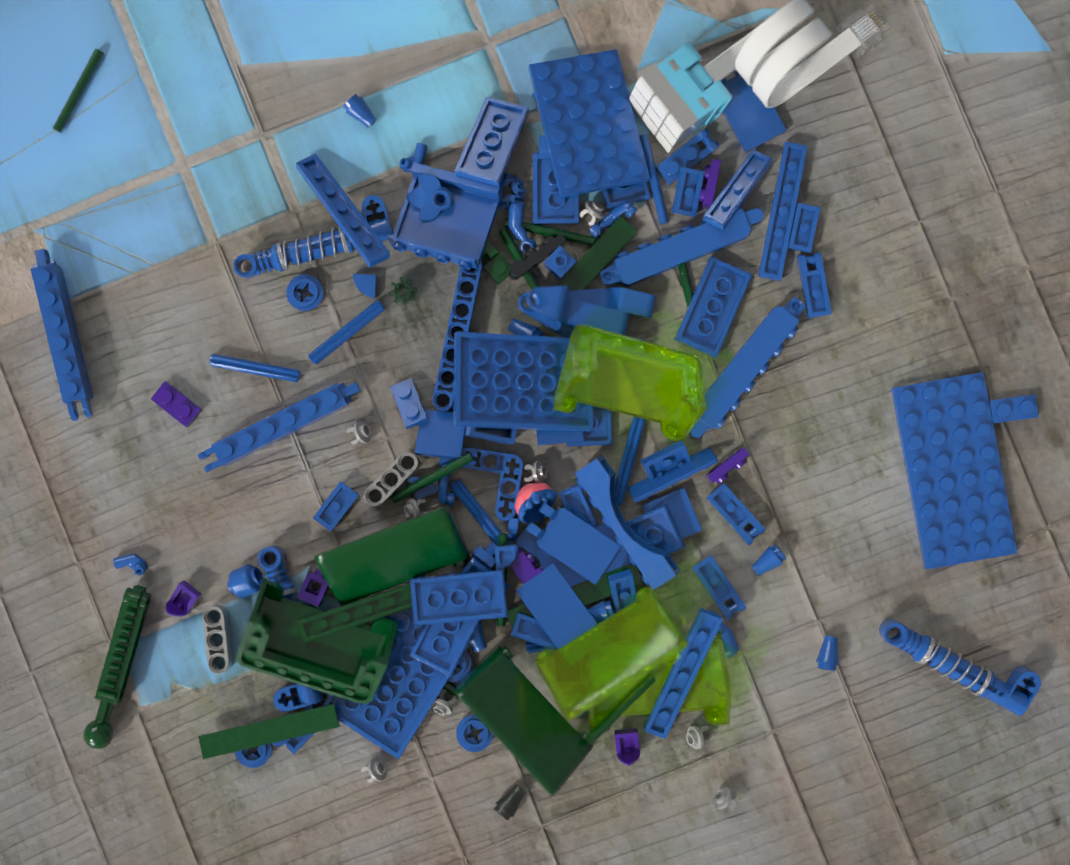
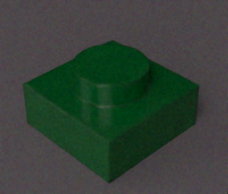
M487 241L482 257L484 259L488 257L492 260L498 255V251Z
M501 252L484 266V269L498 285L509 277L508 271L511 268V263Z

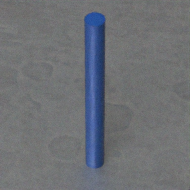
M643 134L639 137L650 176L649 181L659 223L663 225L669 223L649 137L648 134Z

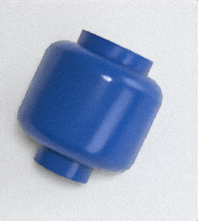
M246 564L230 572L227 583L228 589L236 596L245 598L259 592L264 577L258 567Z

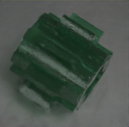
M400 277L399 283H391L394 290L390 291L389 295L396 296L394 299L395 304L402 301L406 307L407 301H416L413 294L418 292V289L412 287L413 280L410 279L404 282L403 278ZM401 287H405L407 290H409V292H406L405 297H402L401 294L398 293L402 290Z

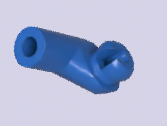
M417 143L414 155L400 160V168L404 172H411L413 162L423 165L428 146Z
M135 553L113 558L116 569L129 566L135 571L136 575L144 574L148 568L146 561Z

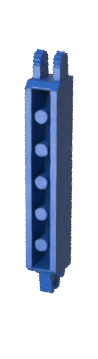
M741 208L736 212L724 230L702 220V225L693 228V225L686 226L680 229V234L672 237L670 233L660 237L659 242L653 245L650 242L637 247L638 251L631 254L629 251L620 253L616 256L617 259L614 260L613 265L599 273L604 286L621 282V285L629 287L674 269L681 263L691 262L745 240L751 231L750 227L760 223L762 220L763 212L760 208H754V210L744 212Z
M36 250L37 263L33 264L34 268L30 270L62 401L67 404L70 418L73 421L79 419L76 405L78 402H81L85 416L87 418L92 417L93 412L90 399H93V392L63 271L59 265H56L54 259H50L48 250Z
M794 297L784 307H775L769 312L692 409L693 417L696 420L691 425L690 430H688L691 437L695 439L700 438L708 428L710 430H713L715 427L719 429L727 420L725 414L729 409L732 411L736 409L742 401L739 399L740 395L744 391L748 393L756 383L753 381L758 373L762 375L770 366L767 361L772 355L777 357L784 348L782 345L783 341L786 338L791 339L799 329L796 325L805 307L803 302Z
M357 382L347 387L344 383H336L212 444L211 448L198 454L200 460L206 459L215 453L218 461L206 465L204 468L206 473L220 466L233 464L348 407L349 403L353 402L351 396L361 392V389Z

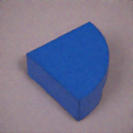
M353 274V280L358 290L367 297L376 298L377 276Z
M411 477L408 479L410 484H413L423 477ZM432 483L414 494L418 500L438 492V489Z
M519 518L509 519L508 540L516 541Z
M519 545L494 547L496 570L505 569L515 561Z

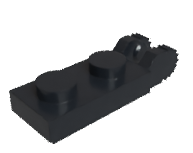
M559 234L557 237L552 235L542 243V248L538 251L535 248L524 256L526 260L518 259L511 265L508 271L509 278L517 280L546 260L559 246L563 247L566 239L562 234Z

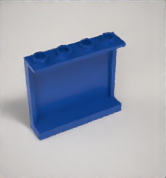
M413 162L411 168L413 178L407 195L413 189L420 187L418 181L419 174H429L439 180L441 187H445L451 192L452 204L449 208L440 210L435 219L425 221L419 219L421 208L413 206L405 198L393 235L387 236L392 248L400 252H405V250L412 251L415 255L422 258H427V256L434 257L437 261L444 264L453 262L467 270L471 268L478 269L503 196L501 185L499 187L457 176L453 172ZM439 194L436 197L438 202H444L446 199L443 194Z

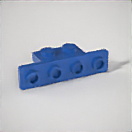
M680 440L640 460L648 478L628 487V490L635 502L645 500L649 496L667 489L671 485L687 479L703 469L711 467V465L718 462V459L710 448L689 456L685 444Z

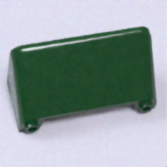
M449 505L314 557L340 606H343L451 564L455 568L468 563L466 559L471 557L453 507Z
M263 579L236 657L237 662L243 667L356 703L367 704L371 702L387 668L398 622L388 618H379L373 622L372 627L360 624L304 643L297 621L325 611L282 598L284 594L282 586L277 582Z
M497 645L458 682L455 692L551 796H554L593 749V745L589 746L584 741L588 734L585 731L582 733L576 731L516 667L512 660L514 655L506 646L501 648Z

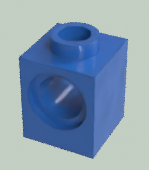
M559 246L544 262V267L561 281L576 265L577 261Z

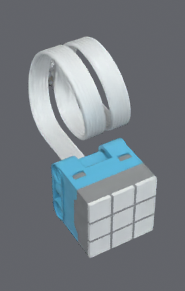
M792 0L704 67L700 63L702 60L700 54L689 41L686 42L673 54L638 79L629 100L635 112L667 153H669L722 114L733 96L725 88L721 80L733 71L737 70L749 86H753V92L766 108H774L790 99L855 49V55L858 58L862 57L882 40L881 35L890 26L873 5L863 12L857 9L836 27V31L841 33L788 72L802 58L832 36V33L820 18H816L766 54L779 39L814 13V10L807 1Z

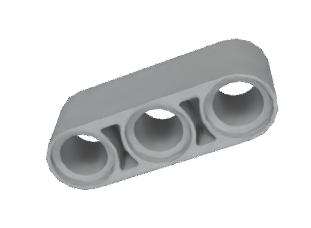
M409 452L401 454L367 488L364 495L367 504L371 506L384 504L418 469L420 464L419 458ZM407 456H411L414 459V466L411 469H405L402 464L403 459ZM390 473H395L398 476V482L394 486H390L386 481ZM374 489H378L382 494L381 500L377 503L373 502L370 498V494Z
M214 605L207 608L203 613L208 668L215 674H221L231 668L233 664L228 610L222 605ZM213 610H217L220 613L219 622H215L211 618ZM215 633H219L223 637L221 645L214 642L213 637ZM217 656L224 658L226 662L224 668H220L216 664Z

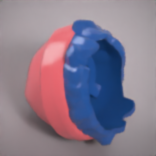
M546 483L525 484L519 491L515 502V510L519 520L528 524L530 522H541L542 518L548 517L540 512L539 509L543 503L552 508L557 498V492L552 490Z

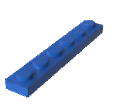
M785 142L783 145L757 277L781 281L808 146Z
M314 154L296 162V168L369 268L390 258L388 249L318 155Z
M702 608L699 609L644 725L645 732L666 739L723 621L721 615Z

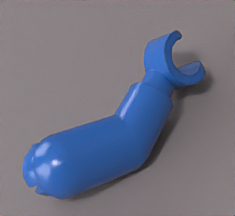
M516 201L509 207V228L517 239L522 241L521 250L528 252L530 249L527 244L531 246V249H536L537 244L533 239L528 238L527 232L522 226L524 203Z
M630 201L623 202L605 215L600 223L596 222L590 228V233L598 239L604 228L610 227L624 213L628 218L632 217L637 212V208Z
M440 458L439 465L443 467L449 464L452 459ZM450 474L438 480V494L441 504L452 506L455 494L447 493Z
M722 622L717 633L721 635L725 645L722 649L724 656L731 658L734 654H737L739 646L732 629Z

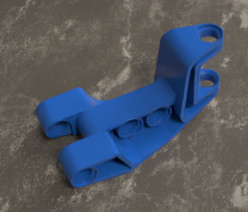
M569 286L540 287L522 294L518 299V307L523 313L565 338L592 339L594 355L643 364L647 341L625 335L629 316L639 315L652 319L656 296L616 287L569 291ZM525 297H526V302H527L528 306H529L531 309H526V308L524 307V305H523V299H524Z

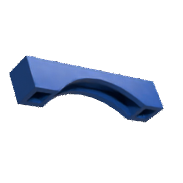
M603 455L575 473L578 485L587 491L593 507L600 510L605 525L608 528H612L616 534V541L621 547H625L629 553L628 558L630 562L639 568L642 573L641 577L647 586H651L654 590L680 572L679 567L668 551L657 548L643 540L626 522L616 499L615 473Z

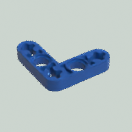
M463 448L462 455H465L466 451H470L473 457H478V452L482 453L480 457V467L475 466L476 461H471L468 465L462 467L501 474L495 513L503 521L513 518L516 513L515 502L519 493L523 470L521 458L513 454ZM487 455H493L497 459V463L493 468H487L483 463ZM512 458L516 459V463L519 464V468H515L513 474L518 475V480L511 477L504 478V473L509 474L510 467L506 466V463L511 462ZM512 481L515 484L516 490L513 494L504 493L502 486L505 482ZM501 495L506 498H515L514 503L509 501L508 507L512 509V514H507V517H503L502 512H499V508L504 507L505 500L500 501Z

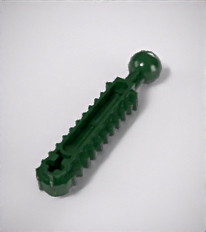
M134 585L133 588L128 587L122 599L95 699L101 700L96 719L87 724L83 731L84 741L93 749L105 748L113 739V728L109 721L114 704L117 705L122 702L151 601V593H147V588Z

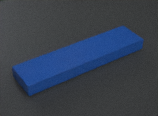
M752 149L707 210L703 220L724 230L773 163L772 158Z

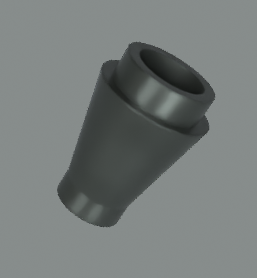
M515 784L511 790L496 802L497 805L494 810L508 821L511 816L514 817L526 792Z

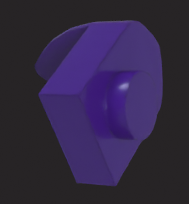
M185 580L180 582L166 603V613L175 617L191 613L202 594Z
M638 728L615 730L618 760L630 766L640 757Z

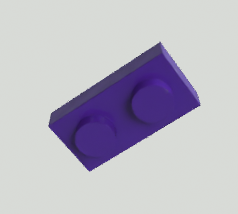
M712 159L711 166L706 165L704 179H708L706 188H701L699 201L703 202L702 209H709L713 204L721 160Z
M164 381L151 397L152 401L185 427H189L202 411L199 406L167 381Z
M740 448L705 475L710 483L715 481L718 484L729 476L727 472L733 467L737 470L747 463L745 458L750 454L745 448Z

